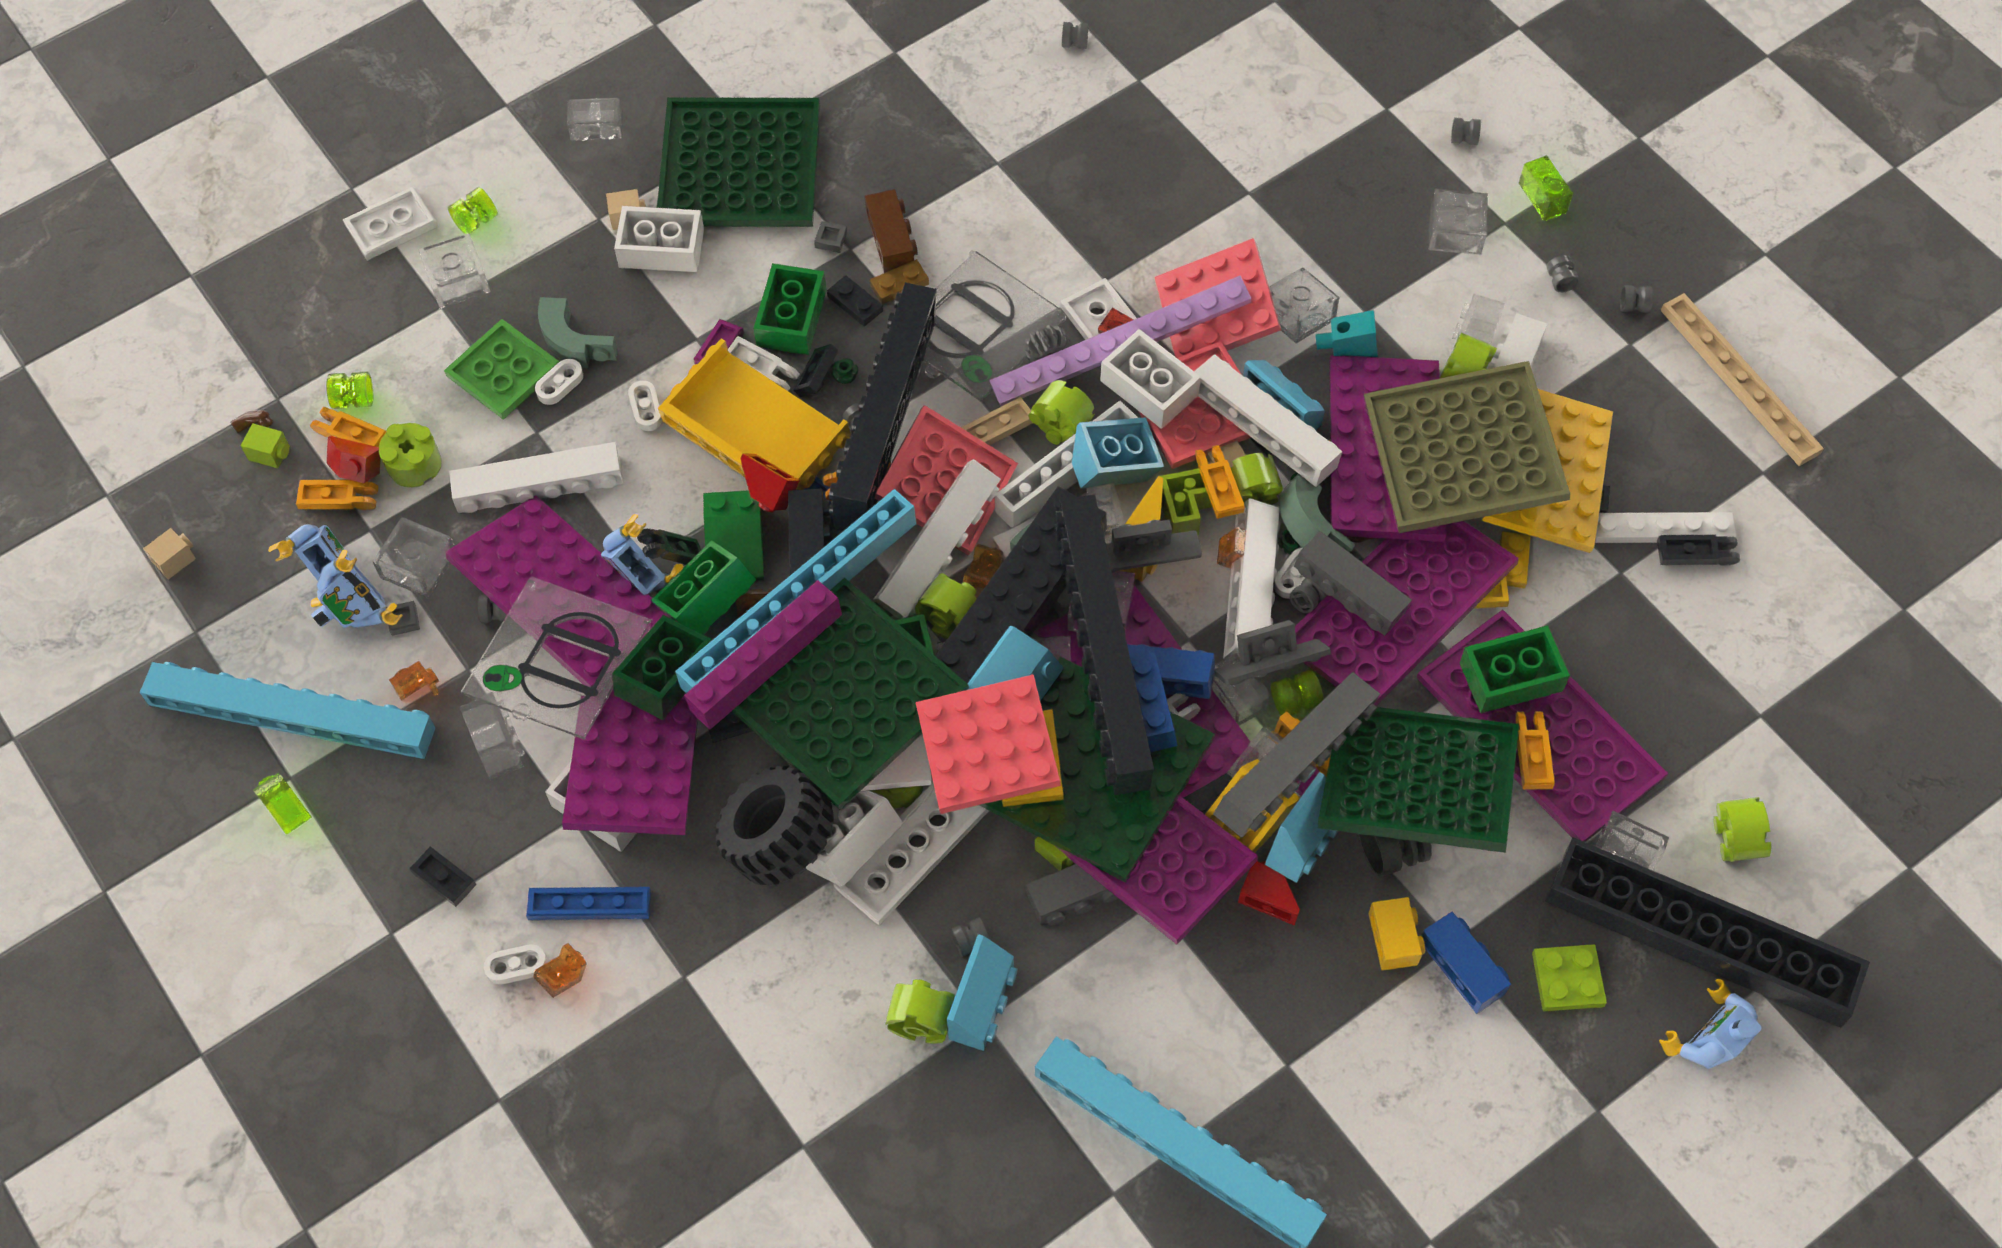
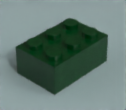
M663 615L612 673L614 695L664 720L686 694L680 688L675 671L710 643L712 639Z

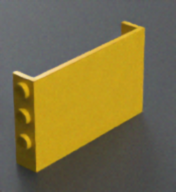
M722 338L716 345H712L707 350L705 357L698 364L691 367L685 379L672 388L670 395L658 407L664 423L743 477H745L740 459L742 454H757L800 480L796 490L809 488L819 471L829 466L833 455L840 448L845 447L846 440L850 439L851 436L849 424L846 420L843 419L838 425L731 354L728 351L726 341Z

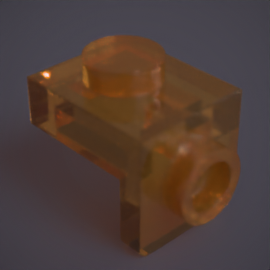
M1236 527L1219 539L1217 564L1231 569L1232 563L1244 556L1247 530Z
M977 544L973 560L964 574L963 582L970 584L977 590H983L1001 566L1003 551Z
M417 661L408 668L399 670L389 679L401 701L427 685L434 696L439 694L435 685L439 682V679L430 667L425 670L420 661Z
M567 943L562 946L558 957L535 969L533 978L554 998L581 982L587 963L582 954Z

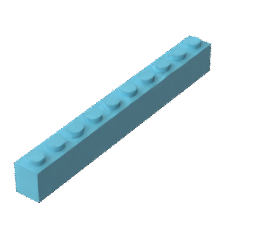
M892 490L678 668L675 672L680 688L685 693L691 690L817 580L829 590L844 577L848 581L851 580L916 525L914 505L898 491Z
M152 662L140 690V694L149 706L425 759L435 731V726L430 716L420 710L409 712L389 704L383 707L373 705L371 702L363 699L352 701L337 694H329V696L317 694L315 691L306 688L300 691L290 689L288 686L280 683L269 685L254 678L243 680L223 672L217 675L197 667H192L191 669L181 668L171 662H165L164 664Z
M1056 1036L1035 1065V1076L1292 1248H1308L1324 1223L1327 1214L1322 1212V1206L1310 1198L1304 1200L1294 1193L1295 1189L1283 1180L1275 1181L1267 1175V1170L1255 1162L1250 1164L1240 1158V1153L1228 1144L1222 1146L1212 1139L1213 1135L1205 1128L1200 1126L1193 1127L1186 1122L1183 1114L1173 1108L1170 1110L1159 1104L1158 1098L1150 1092H1140L1132 1086L1133 1083L1126 1076L1120 1073L1114 1075L1106 1069V1065L1100 1059L1094 1056L1089 1058L1081 1053L1080 1048L1071 1040L1065 1039L1063 1041Z

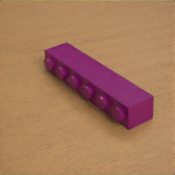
M817 580L684 695L690 711L709 730L713 728L842 615L838 597Z

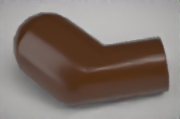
M266 410L248 411L230 421L235 431L239 433L250 427L252 423L269 427L273 424V420L269 417L270 413Z

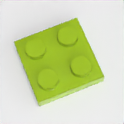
M1595 944L1537 948L1533 950L1532 956L1543 1011L1605 1007L1607 1001Z

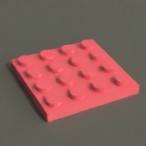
M1254 238L1155 277L1162 308L1238 276H1241L1251 296V303L1170 336L1176 358L1219 341L1223 343L1228 351L1281 330L1258 246Z
M1221 341L1177 358L1195 371L1215 354L1240 373ZM1196 397L1162 429L1146 417L1153 438L1172 469L1196 460L1195 450L1202 449L1207 456V452L1212 451V446L1219 445L1222 447L1234 441L1239 443L1252 438L1200 397ZM1139 412L1142 418L1146 417L1141 412Z
M924 405L876 490L875 499L880 501L895 489L914 505L916 524L923 528L967 462L974 459L1001 479L997 484V487L1000 488L999 491L1008 484L1018 463ZM995 497L991 502L986 500L981 508L984 513L975 525L972 523L965 531L968 537L959 548L955 546V548L966 555L972 553L995 509Z
M1034 674L916 702L940 814L1061 786Z

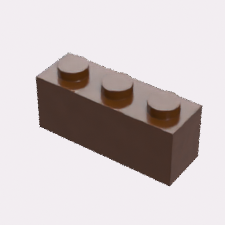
M895 189L865 195L866 214L884 273L914 261V256L918 255L915 239L910 240L909 237L912 234L909 219L904 220L903 214H906L903 199H898Z

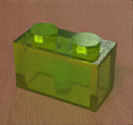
M1546 155L1525 163L1519 185L1542 219L1547 221L1567 213L1573 192L1549 157Z

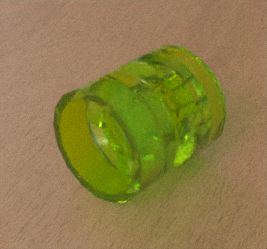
M480 187L466 194V200L458 199L447 208L454 223L465 235H469L480 228V222L487 223L498 216L493 201Z
M368 371L352 372L350 377L345 373L328 374L326 383L327 398L332 409L348 408L350 404H353L356 408L372 406L374 396L373 383Z
M1311 669L1295 674L1293 680L1286 677L1272 682L1270 686L1274 704L1280 715H1283L1286 711L1290 715L1300 713L1301 707L1305 710L1315 708L1324 700L1318 678Z

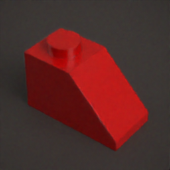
M333 436L328 437L326 463L338 477L366 483L380 474L381 457L379 447Z
M743 453L740 459L750 497L758 501V506L765 511L773 513L778 510H786L788 507V490H796L800 480L757 454Z
M1256 862L1250 868L1240 891L1238 903L1295 926L1300 908L1285 876L1266 866L1265 862Z

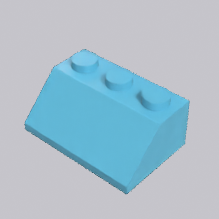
M1248 360L1245 363L1244 377L1249 378L1254 385L1265 393L1270 394L1275 401L1286 409L1291 410L1296 417L1307 425L1312 426L1315 430L1322 426L1325 410L1321 404L1307 396L1298 384L1288 380L1279 368L1272 366L1266 360Z
M1146 417L1080 422L1077 425L1072 466L1080 488L1147 482L1164 468Z
M1009 626L968 682L969 688L967 690L1034 674L1041 701L1064 668L1049 649L1014 626Z
M1321 772L1317 774L1281 824L1265 862L1266 866L1296 883L1303 873L1310 874L1317 861L1314 857L1316 854L1322 856L1330 842L1328 837L1330 836L1334 839L1338 831L1318 828V818L1326 782V776Z
M980 934L976 938L947 1017L949 1040L984 1051L987 1041L992 1043L995 1038L998 1025L994 1024L997 1013L1003 1014L1008 999V996H1005L1004 993L1007 985L1013 986L1018 968H1014L1013 955Z

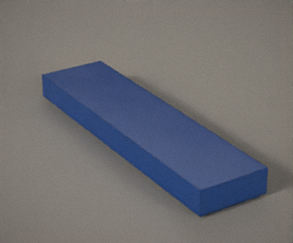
M650 887L529 888L526 917L528 920L649 919L651 889Z

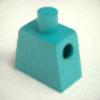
M1374 310L1335 317L1331 319L1332 332L1316 334L1317 350L1333 349L1334 356L1378 357Z

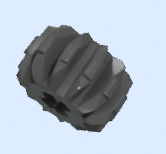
M1049 324L1046 328L1041 329L1039 327L1037 332H1031L1030 338L1025 340L1026 346L1024 349L1028 360L1032 363L1068 348L1071 344L1068 335L1065 334L1059 325L1052 327Z

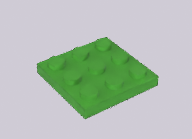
M501 319L450 364L444 372L446 377L504 420L535 391L536 383L559 361Z

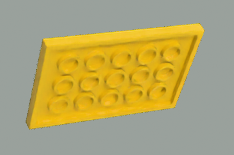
M1538 389L1570 491V500L1482 517V521L1591 553L1595 546L1613 411Z

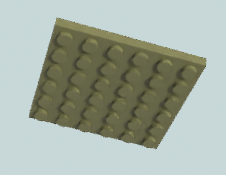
M1529 361L1364 394L1368 417L1399 533L1570 500V491Z

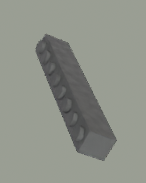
M1352 672L1223 796L1213 815L1241 838L1251 829L1256 832L1267 819L1265 815L1267 813L1273 815L1282 805V798L1285 796L1289 799L1300 786L1298 782L1301 780L1305 783L1316 770L1314 766L1317 764L1321 767L1330 757V750L1337 751L1346 741L1347 737L1345 735L1348 733L1352 736L1361 726V719L1363 718L1367 721L1378 708L1374 703L1380 693Z

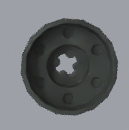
M1359 834L1360 843L1368 863L1379 877L1400 871L1403 866L1402 861L1407 866H1414L1417 864V861L1419 863L1426 862L1432 856L1431 843Z

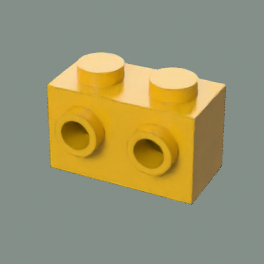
M1409 898L1372 902L1368 914L1381 970L1418 966L1422 954H1425V944L1423 937L1417 935L1415 926L1418 925V915L1416 908L1410 906Z

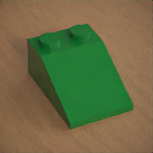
M749 490L703 493L705 546L712 540L736 556L756 580H764L763 509L758 506L759 502L750 497Z

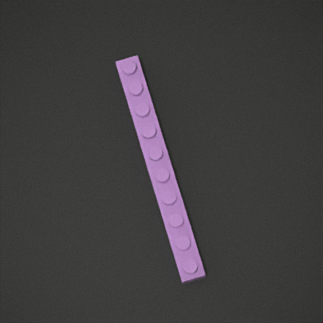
M1241 276L1235 277L989 380L1001 407L1019 397L1025 398L1044 390L1053 381H1065L1101 366V362L1138 329L1155 342H1158L1251 303V296Z

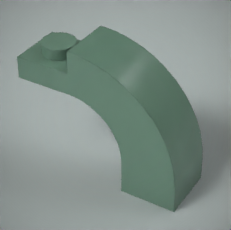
M540 297L538 306L540 327L548 348L556 357L561 360L574 359L580 363L582 368L589 367L590 359L597 361L617 360L618 350L614 336L583 335L574 332L569 328L571 312L567 298Z
M1297 474L1284 488L1279 499L1281 517L1292 537L1304 548L1321 531L1350 553L1355 544L1342 533L1333 529L1332 525L1327 522L1318 508L1317 497L1322 487L1320 485L1315 487L1300 474Z

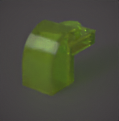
M280 773L265 777L259 782L258 787L253 790L286 835L312 818Z

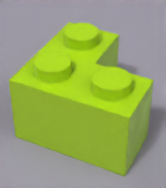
M1199 468L1160 476L1163 478L1161 506L1165 520H1170L1172 534L1195 530L1197 535H1199L1201 522L1199 510L1212 508Z

